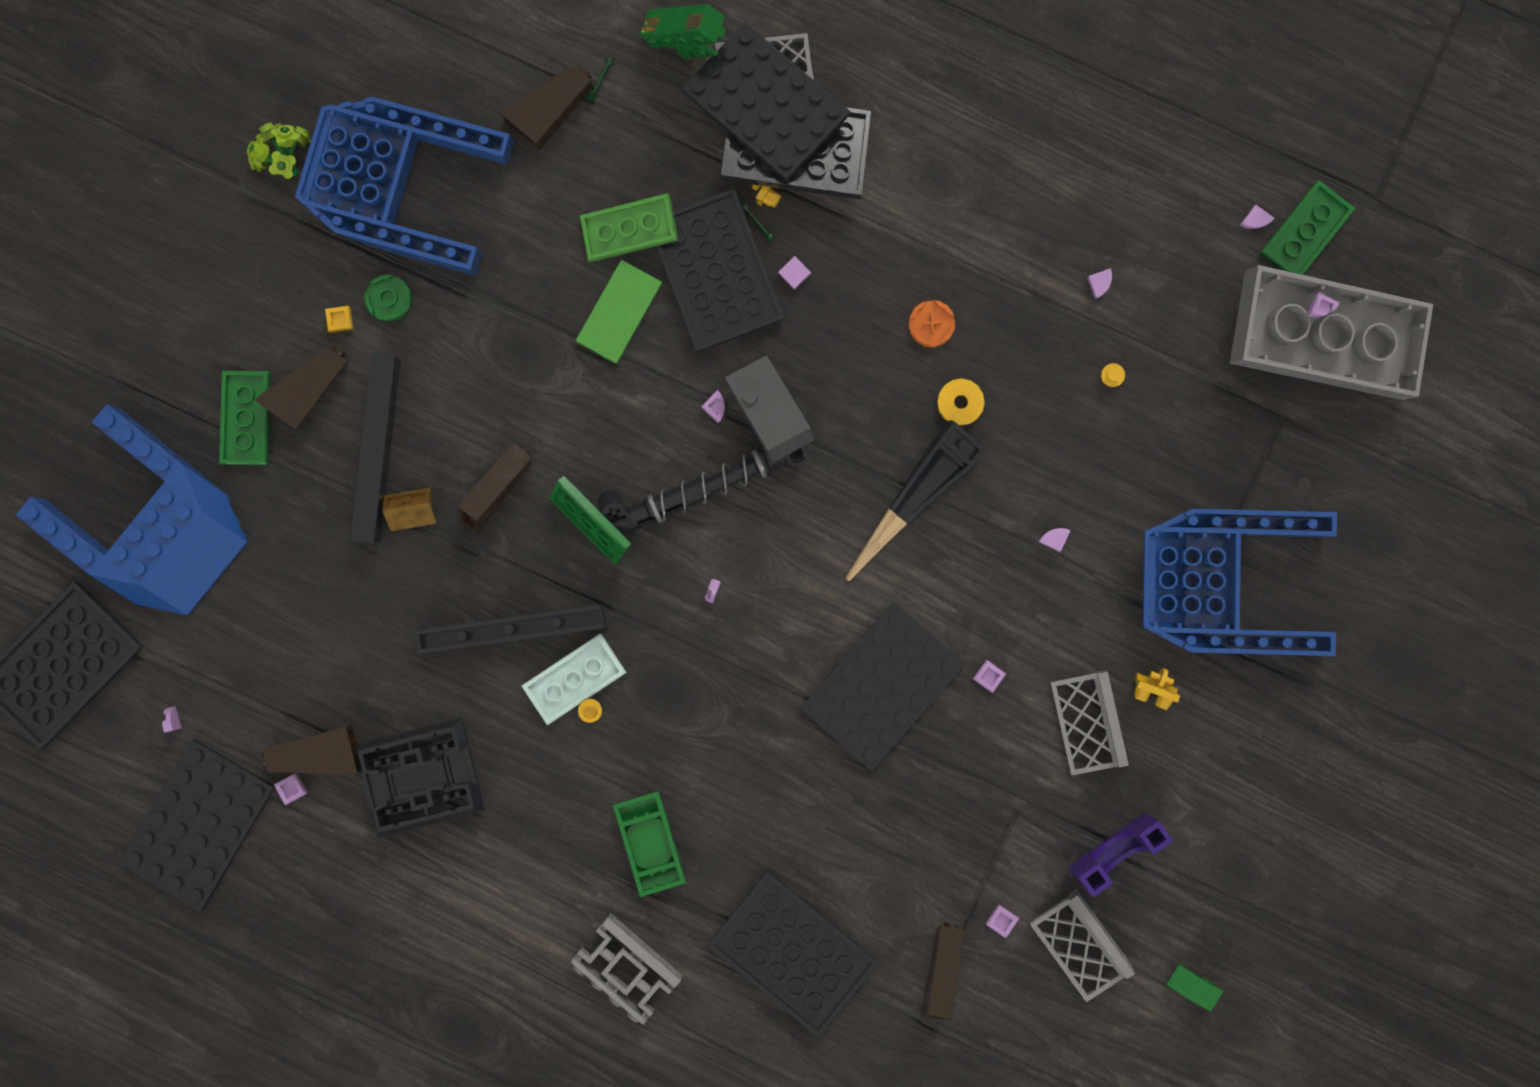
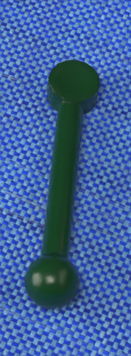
M611 57L605 59V66L592 92L590 91L587 94L588 101L594 102L596 100V92L609 67L614 64Z
M743 202L741 204L742 209L747 212L766 235V240L772 242L775 239V235L764 227L749 209L748 205Z

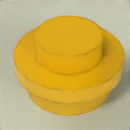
M1108 364L1101 372V379L1105 385L1117 387L1124 381L1125 371L1118 364Z
M586 699L580 703L578 714L583 721L592 723L600 718L602 708L598 701Z

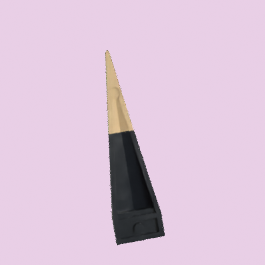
M950 420L937 438H933L850 569L845 580L850 581L905 525L944 490L970 470L985 451V448L955 421Z

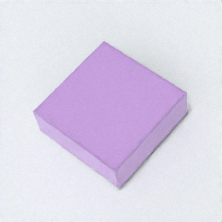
M794 256L778 274L795 290L811 275V272Z
M985 660L972 679L993 693L1006 673L988 660Z
M294 773L274 784L284 805L308 794L298 773Z
M998 904L985 924L1007 938L1019 918Z

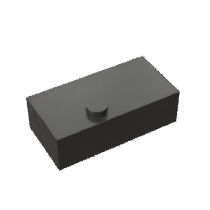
M767 355L725 377L733 397L772 463L814 441L810 426Z

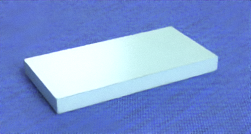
M600 633L523 684L522 688L545 723L549 725L627 672Z

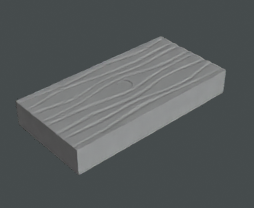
M1257 265L1245 270L1230 364L1399 400L1419 397L1433 304ZM1316 293L1324 294L1340 302L1338 307L1326 316L1319 318L1306 316Z

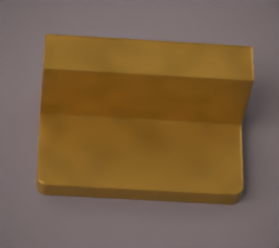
M431 488L384 495L382 511L390 531L436 524L437 519L432 508L433 493Z

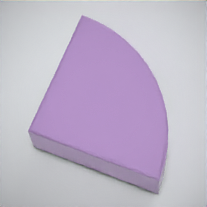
M1255 205L1241 222L1240 226L1247 229H1258L1267 226L1275 218Z
M1111 268L1087 277L1094 299H1098L1109 289L1112 281Z
M1316 293L1306 316L1312 318L1326 316L1333 312L1340 302L1324 294Z
M717 390L702 405V409L718 424L724 416L725 403L721 393Z
M1064 528L1050 530L1038 542L1061 552L1071 530Z
M711 579L705 601L713 604L721 581Z
M176 706L166 708L163 712L166 715V720L162 722L164 733L181 729Z

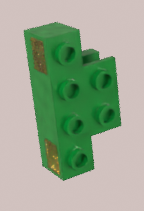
M709 4L648 10L640 36L647 40L649 46L656 49L666 46L679 51L678 54L686 59L717 56L718 52L712 49L711 45L716 43L718 38L724 37L726 29L722 27L725 16Z

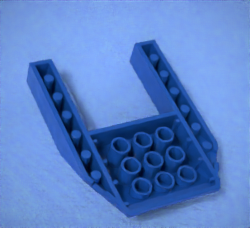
M376 97L365 98L364 101L353 103L351 101L343 102L337 106L328 105L321 107L295 197L336 234L387 252L476 276L482 253L477 247L395 225V221L419 141L508 165L514 147V141L510 134Z
M106 404L92 423L165 481L109 550L44 498L30 497L16 516L90 576L134 604L189 615L246 546L248 540L240 528V522L230 506L231 502L226 493L122 409Z
M1191 509L1144 531L1143 628L1189 652L1336 656V632L1241 630L1240 573L1241 535L1337 536V512Z

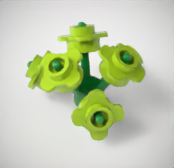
M272 122L264 123L259 128L261 133L255 136L256 141H252L247 148L251 169H257L258 172H261L262 169H267L269 163H272L269 166V172L273 175L280 174L286 179L297 175L299 171L294 165L296 159L292 155L298 145L305 148L307 143L311 144L310 133L305 128L299 126L294 128L291 125H281L280 123L273 126ZM272 141L277 151L273 152L272 155L269 154V146L264 143Z

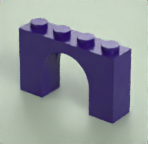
M1143 813L1068 866V869L1080 886L1094 898L1113 884L1108 874L1121 861L1140 851H1148L1154 855L1173 842V839L1159 820Z

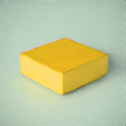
M350 306L325 309L329 333L354 330Z

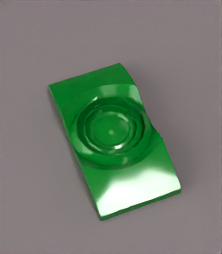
M659 791L613 804L640 897L685 884L686 879Z

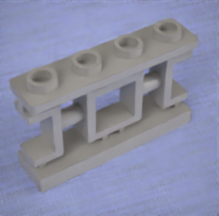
M610 913L596 930L604 940L592 954L581 947L571 960L572 967L581 976L585 974L592 980L590 983L598 991L603 990L607 993L609 1000L615 1006H622L632 1021L635 1023L640 1022L644 1025L649 1016L654 1012V1008L647 1003L649 998L659 987L669 994L681 981L682 974ZM613 935L624 944L616 955L605 947ZM598 954L609 962L601 974L590 965ZM623 955L640 969L628 985L610 971ZM649 966L660 975L652 986L642 979ZM634 986L645 994L638 1002V1005L627 997Z

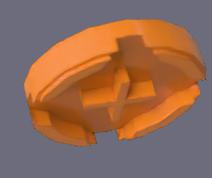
M940 301L921 302L913 309L909 317L908 328L910 334L917 343L924 347L934 348L941 346L950 339L955 330L954 314L946 304Z

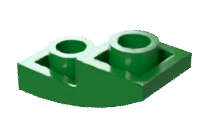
M1182 964L1178 965L1167 983L1170 988L1209 1011H1212L1224 992L1221 988L1206 978L1199 977Z

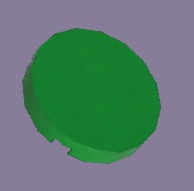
M390 274L380 275L369 283V287L364 295L365 305L369 312L377 319L386 322L397 321L403 318L411 309L413 301L412 291L408 284L399 277Z

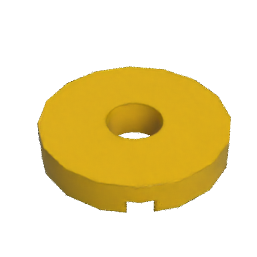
M966 379L952 380L944 385L939 392L937 400L938 412L947 422L950 420L955 421L959 426L969 425L977 420L983 412L985 403L979 386ZM958 396L964 397L967 401V406L963 409L957 408L954 404V400Z

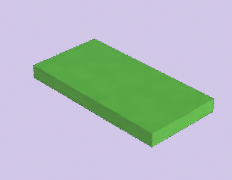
M668 193L580 215L589 262L679 241L671 197Z
M621 260L577 337L576 342L618 364L663 283Z

